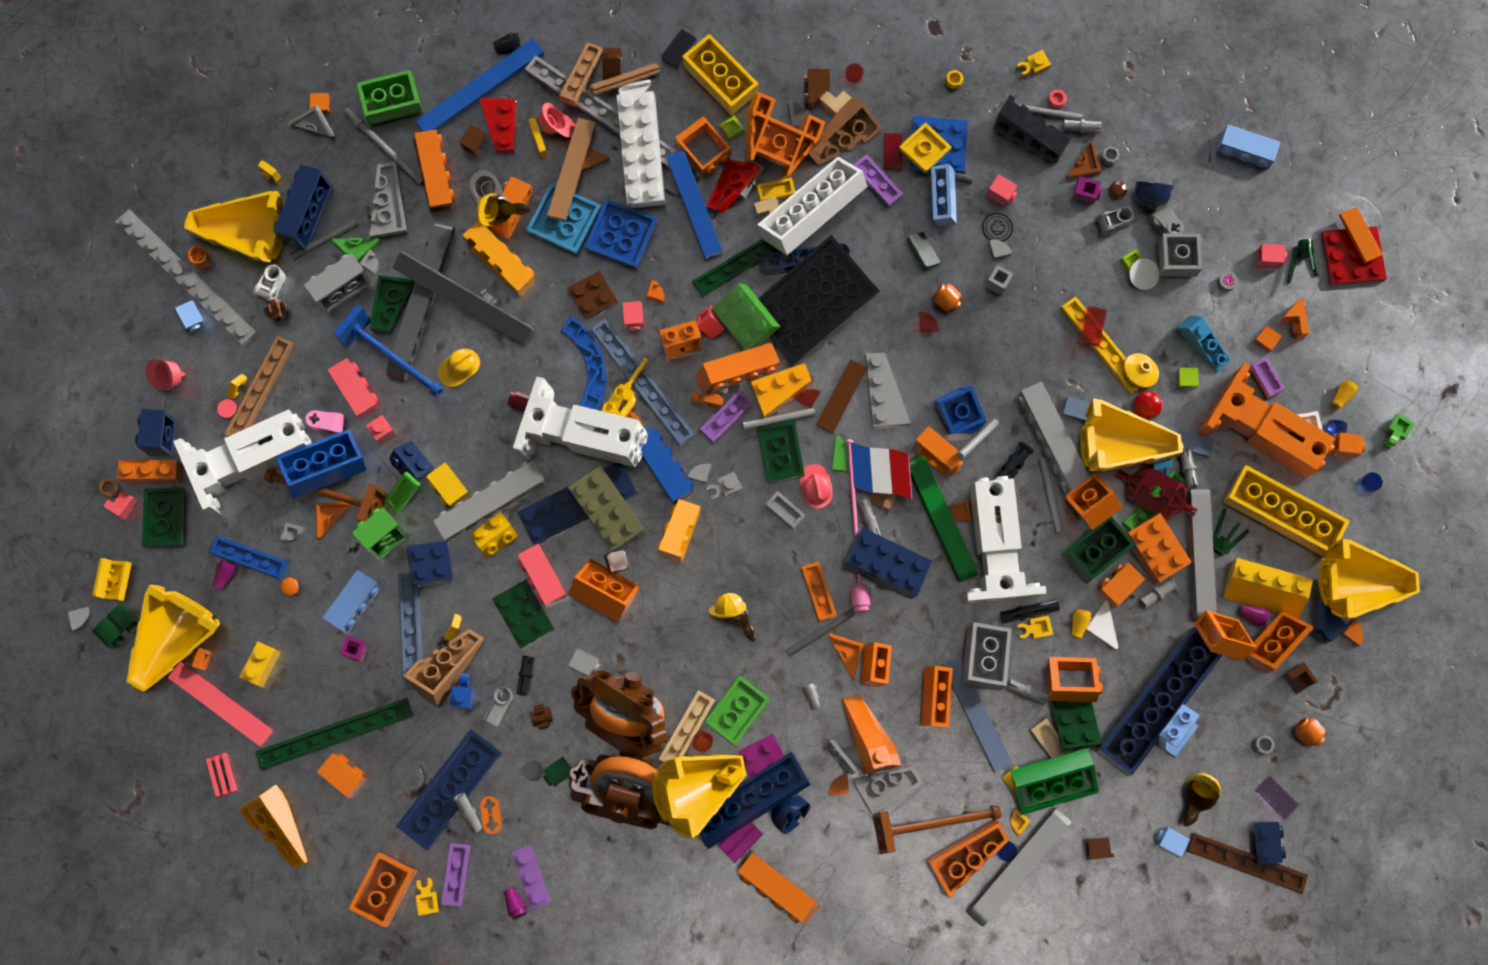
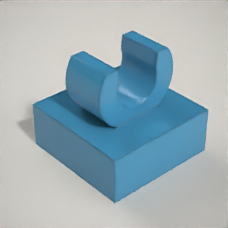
M1167 459L1148 465L1157 471L1163 469L1164 475L1169 476L1170 471L1168 468L1173 467L1172 459Z

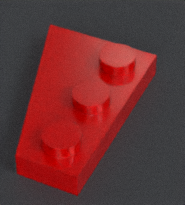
M479 98L496 153H514L516 99Z
M728 159L707 202L706 208L709 211L724 213L761 168L757 164Z

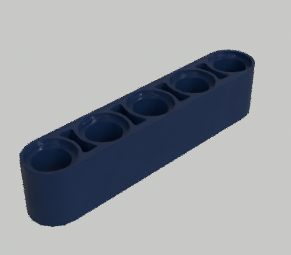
M840 243V245L842 246V248H843V249L848 253V255H849V254H850V249H849V247H848L846 244ZM816 247L795 249L788 255L783 252L763 254L759 259V270L763 275L767 276L788 273L801 261V257H806ZM786 259L789 260L791 263L788 265H784L781 261ZM770 262L772 266L765 267L763 263Z

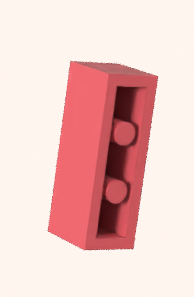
M346 358L328 369L360 421L380 409L377 405L380 402L374 392L370 394L367 388L370 385L364 377H359L358 372L360 370L355 362L351 363Z
M539 544L518 554L520 560L517 562L521 570H526L529 574V577L526 579L531 588L536 587L538 591L536 597L541 605L545 604L548 608L568 597Z

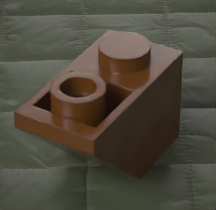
M808 69L807 76H804V87H807V93H804V104H808V111H812L819 104L820 98L827 91H830V69Z

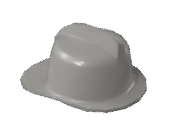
M480 170L471 177L469 187L477 203L483 196L490 193L503 196L500 184L491 172Z

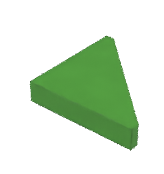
M379 238L331 239L332 243L345 255L352 253L358 262L364 258L369 249L373 250L381 242Z
M836 435L832 471L850 473L848 446L839 435Z

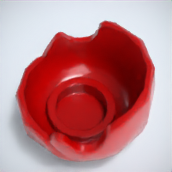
M1144 391L1138 394L1133 403L1135 413L1139 417L1149 420L1160 415L1163 406L1160 396L1151 391Z

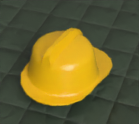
M460 349L453 352L439 366L438 378L449 387H457L464 383L479 369L480 359L477 353L470 349Z

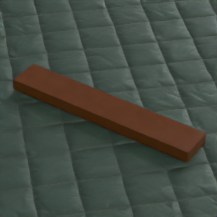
M1191 833L1186 852L1303 894L1308 874L1278 863L1257 864L1256 855L1196 833Z

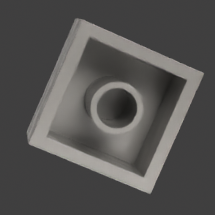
M1162 234L1158 240L1160 277H1197L1202 270L1200 234Z

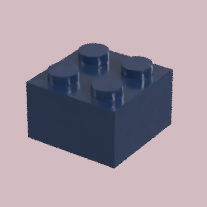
M141 409V415L137 419L139 432L135 437L137 447L149 456L172 457L176 419L165 410Z
M447 541L410 545L407 547L406 552L412 589L452 582L453 576Z

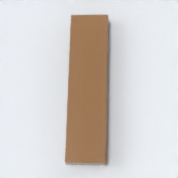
M588 42L585 44L558 100L576 107L603 54V48Z

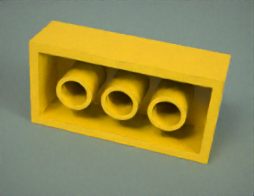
M710 34L682 56L683 67L731 116L758 93L759 83Z

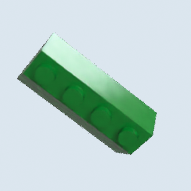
M1087 748L1010 770L1022 815L1099 793L1095 765Z

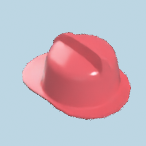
M544 103L541 114L536 118V122L547 134L559 133L564 137L572 138L575 124L553 104Z
M152 359L146 365L145 373L147 380L156 389L169 391L172 387L179 385L181 377L185 375V372H181L178 364L173 361Z
M818 464L808 465L804 468L805 477L799 478L802 496L809 507L821 509L826 507L833 497L830 476L823 466Z

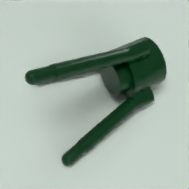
M1302 239L1298 241V247H1294L1288 283L1292 281L1298 254L1302 258H1308L1310 269L1314 270L1315 276L1319 275L1313 241L1311 239Z
M1226 509L1222 511L1213 536V551L1220 556L1228 555L1230 550L1249 533L1248 529L1245 530L1231 543L1229 540L1241 525L1240 522H1237L1226 538L1223 536L1218 538Z

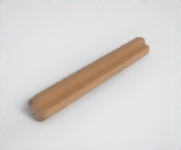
M654 63L592 84L590 86L591 92L597 95L659 73V67Z

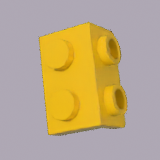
M501 512L469 534L486 558H489L518 537V534Z
M100 558L92 596L105 600L124 601L132 563Z

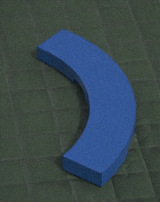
M570 316L560 332L579 349L587 369L586 390L579 406L599 410L606 390L604 358L598 343L586 327Z

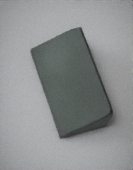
M924 232L908 236L907 242L924 272L941 264Z

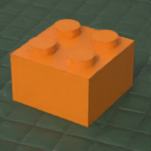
M1096 473L1065 496L1075 512L1091 530H1094L1123 508L1115 493Z

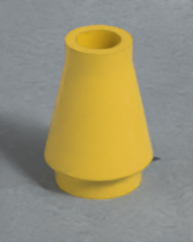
M1346 379L1344 382H1341L1332 403L1336 407L1342 408L1358 393L1359 387L1354 382Z
M1076 608L1075 613L1073 612L1072 636L1083 637L1092 619L1090 617L1091 612Z

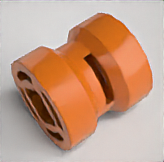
M194 246L188 252L189 260L197 269L203 270L210 266L212 262L211 256L203 247Z

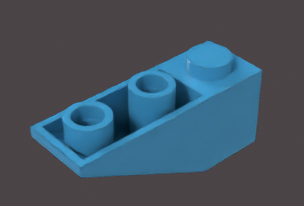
M1189 316L1177 327L1186 342L1216 372H1219L1231 361L1203 317Z

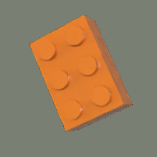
M1161 513L1127 533L1136 544L1131 550L1153 585L1192 563Z
M377 853L348 909L382 927H389L417 870L383 853Z

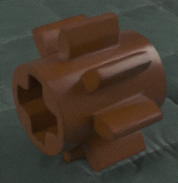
M280 299L269 300L266 303L267 307L263 308L265 317L271 318L273 322L285 319V313L289 312L287 304L284 301L281 302Z
M543 704L533 706L534 711L530 712L533 727L538 725L539 729L548 728V722L553 721L550 708H544Z

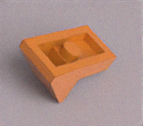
M1300 298L1279 321V323L1293 322L1292 332L1295 334L1296 340L1304 339L1309 334L1304 298Z

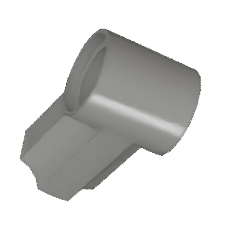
M507 687L496 689L483 720L497 727L499 726L505 712L514 699V693L511 689ZM502 691H507L509 697L506 701L502 702L499 695Z

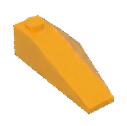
M277 785L267 789L239 808L249 825L254 830L258 828L265 835L263 839L267 843L271 841L277 847V853L294 869L307 862L288 801Z

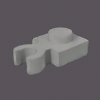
M735 472L717 479L719 485H709L707 487V492L710 490L716 491V494L711 496L712 501L717 500L722 493L726 498L743 490Z

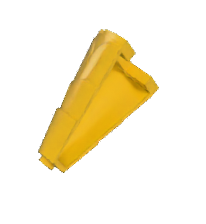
M268 191L246 198L242 197L222 204L216 203L189 211L184 222V229L189 234L213 245H220L230 251L238 252L257 261L271 262V259L277 258L284 244L273 232L274 224L280 216L281 206L284 203L278 191Z
M1093 398L1087 407L1084 415L1087 417L1085 426L1081 428L1080 450L1082 461L1085 467H1089V471L1103 472L1142 463H1155L1178 457L1183 452L1184 445L1181 441V435L1164 426L1143 419L1101 399Z
M1340 539L1334 542L1327 549L1329 553L1326 558H1322L1320 563L1318 584L1321 598L1325 606H1329L1331 612L1339 617L1356 618L1388 604L1402 601L1420 592L1418 572L1394 559L1390 560L1374 550H1369L1350 539Z
M149 585L145 592L141 617L137 626L135 645L131 651L126 682L131 684V688L138 692L147 691L174 670V666L214 634L220 625L219 620L216 618L213 620V614L197 602L175 591L165 592V588L158 585Z
M715 754L693 757L679 756L663 762L658 767V772L654 774L652 782L653 799L664 822L668 821L673 826V831L684 837L694 838L701 832L712 816L717 813L725 800L730 798L746 776L743 756ZM728 764L742 767L745 773L732 786L718 782L716 774Z

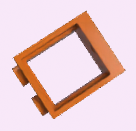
M704 116L675 137V145L680 151L684 150L687 159L702 177L714 172L719 164L726 163L731 157V147ZM706 132L722 152L703 166L686 145Z
M696 320L659 330L660 343L666 361L702 351L701 335Z
M929 426L921 433L913 445L912 449L920 456L923 455L927 462L946 478L950 474L954 476L963 464L957 458L959 451Z
M1205 610L1194 623L1211 652L1244 661L1256 649L1255 644L1237 619Z
M1049 657L1046 666L1049 701L1097 702L1099 695H1102L1103 685L1099 683L1101 669L1100 666H1097L1096 658ZM1058 670L1090 671L1092 687H1060Z

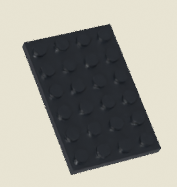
M830 235L758 299L780 325V328L770 336L771 340L795 366L879 294L880 290L836 239Z

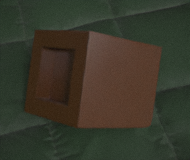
M470 125L459 141L461 149L478 158L481 153L479 146L486 137V133Z
M1305 662L1296 665L1283 674L1296 694L1318 682Z
M1108 837L1085 839L1087 860L1115 857L1114 853H1111Z

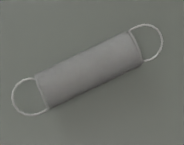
M955 172V180L972 182L974 176Z

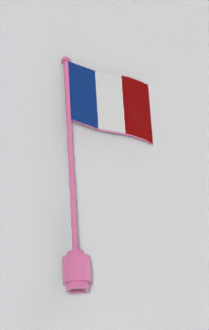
M851 439L846 441L849 453L854 537L858 531L855 488L872 493L900 495L912 499L909 454L894 449L870 448L854 444ZM857 574L858 583L850 588L851 607L854 608V612L869 611V606H871L870 587L862 583L861 575Z

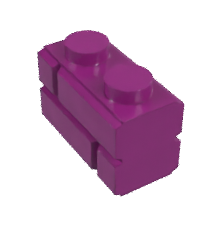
M751 822L722 840L718 847L736 863L763 833Z

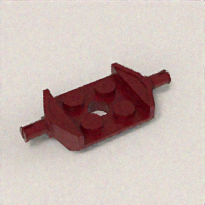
M1147 465L1139 469L1135 474L1129 475L1122 470L1117 474V477L1128 483L1129 501H1133L1156 514L1161 513L1166 520L1171 519L1183 510L1195 516V512L1198 510L1186 502V485ZM1154 487L1162 489V494L1159 497H1154L1151 494V490Z

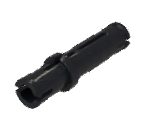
M1057 599L1024 607L1020 605L1015 609L1000 611V617L1003 624L1015 620L1024 621L1028 617L1059 611L1060 606Z

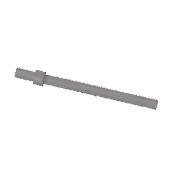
M348 107L344 109L343 113L352 121V124L357 129H361L394 162L396 161L397 165L417 185L421 186L424 183L421 177L365 124V121L360 116L354 114Z

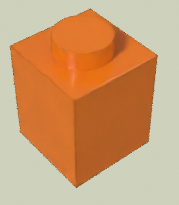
M1339 433L1334 437L1336 438L1333 444L1335 446L1333 449L1334 456L1357 458L1365 450L1363 435Z

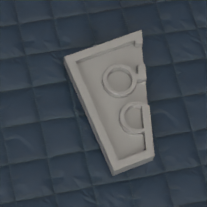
M913 766L852 779L853 784L871 814L876 813L923 784Z

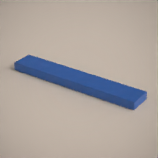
M684 150L667 155L668 164L704 258L707 259L723 252Z

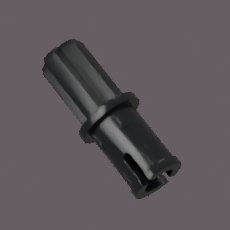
M522 656L520 672L517 674L519 679L516 694L526 696L528 694L530 678H533L531 673L535 660L534 657Z

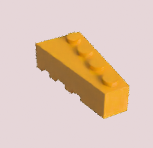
M479 221L463 234L467 248L519 297L536 282L533 270L528 266L525 267L521 263L520 258L512 254L507 246L500 242Z

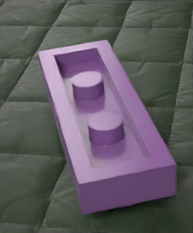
M867 154L853 165L863 171L867 185L888 208L903 196V193Z
M739 390L700 428V431L714 444L754 402Z
M450 843L441 902L443 905L463 906L471 845Z
M532 845L513 851L512 854L531 910L550 904L551 901Z

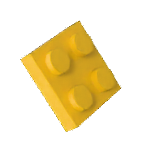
M925 122L900 145L899 150L926 174L931 169V166L940 161L952 147Z

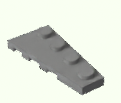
M396 161L377 165L370 239L407 233Z
M885 352L867 353L865 357L872 428L909 426L911 423Z

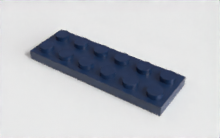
M615 463L603 469L625 502L638 496L622 464ZM568 487L517 512L534 546L590 520Z
M470 729L396 827L425 850L429 851L459 812V808L453 798L460 793H465L468 799L503 753Z
M793 752L741 783L730 798L725 800L717 813L712 816L699 833L704 845L708 849L810 786Z

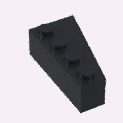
M1009 95L999 111L994 128L1000 134H1006L1011 137L1016 143H1022L1027 146L1030 151L1043 155L1046 160L1057 163L1071 138L1053 125H1045L1046 123L1039 115L1033 116L1027 111L1028 107L1024 104L1019 106L1014 102L1015 98Z

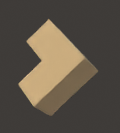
M827 91L820 98L819 104L835 116L852 97L843 91L835 98Z
M773 197L754 203L757 218L769 215L779 206L777 198Z

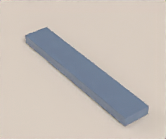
M410 573L398 574L402 680L403 690L406 691L415 690L403 676L418 660L422 659L419 588L412 589Z
M959 656L942 664V667L953 668L952 687L993 771L996 772L1013 763L976 688L962 685L964 663Z

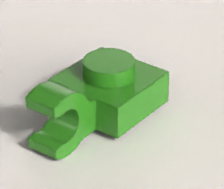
M1399 413L1396 414L1387 429L1391 435L1384 443V446L1391 449L1392 446L1397 444L1399 438L1405 440L1415 423Z

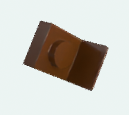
M604 47L602 58L603 81L622 74V48Z

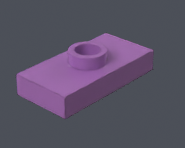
M1267 357L1250 365V370L1267 399L1285 390Z

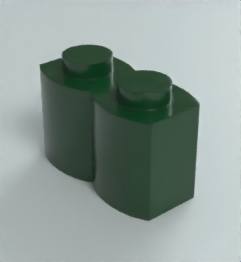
M120 603L106 618L95 626L92 632L108 648H118L124 643V638L127 634H132L137 630L140 619L125 604Z

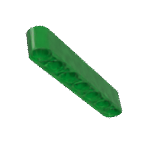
M922 455L910 460L912 483L957 580L962 582L978 575L977 568L926 458Z

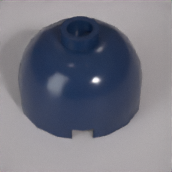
M1136 181L1135 196L1140 204L1145 205V209L1156 210L1157 207H1162L1169 202L1173 186Z
M796 794L772 809V822L779 831L787 834L800 824L797 821L801 816L803 818L806 817L810 810V804L800 795Z

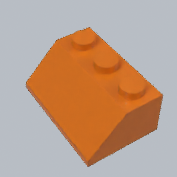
M589 559L574 577L568 595L619 623L641 586L618 573L609 574L607 567Z
M1282 611L1253 642L1256 649L1247 657L1253 667L1266 674L1275 671L1312 631L1313 626Z

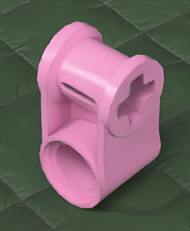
M315 410L309 412L306 416V422L313 431L332 435L343 431L345 415Z

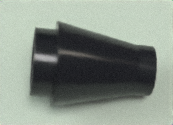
M510 32L493 41L496 52L516 50L518 47H521V41L517 32Z

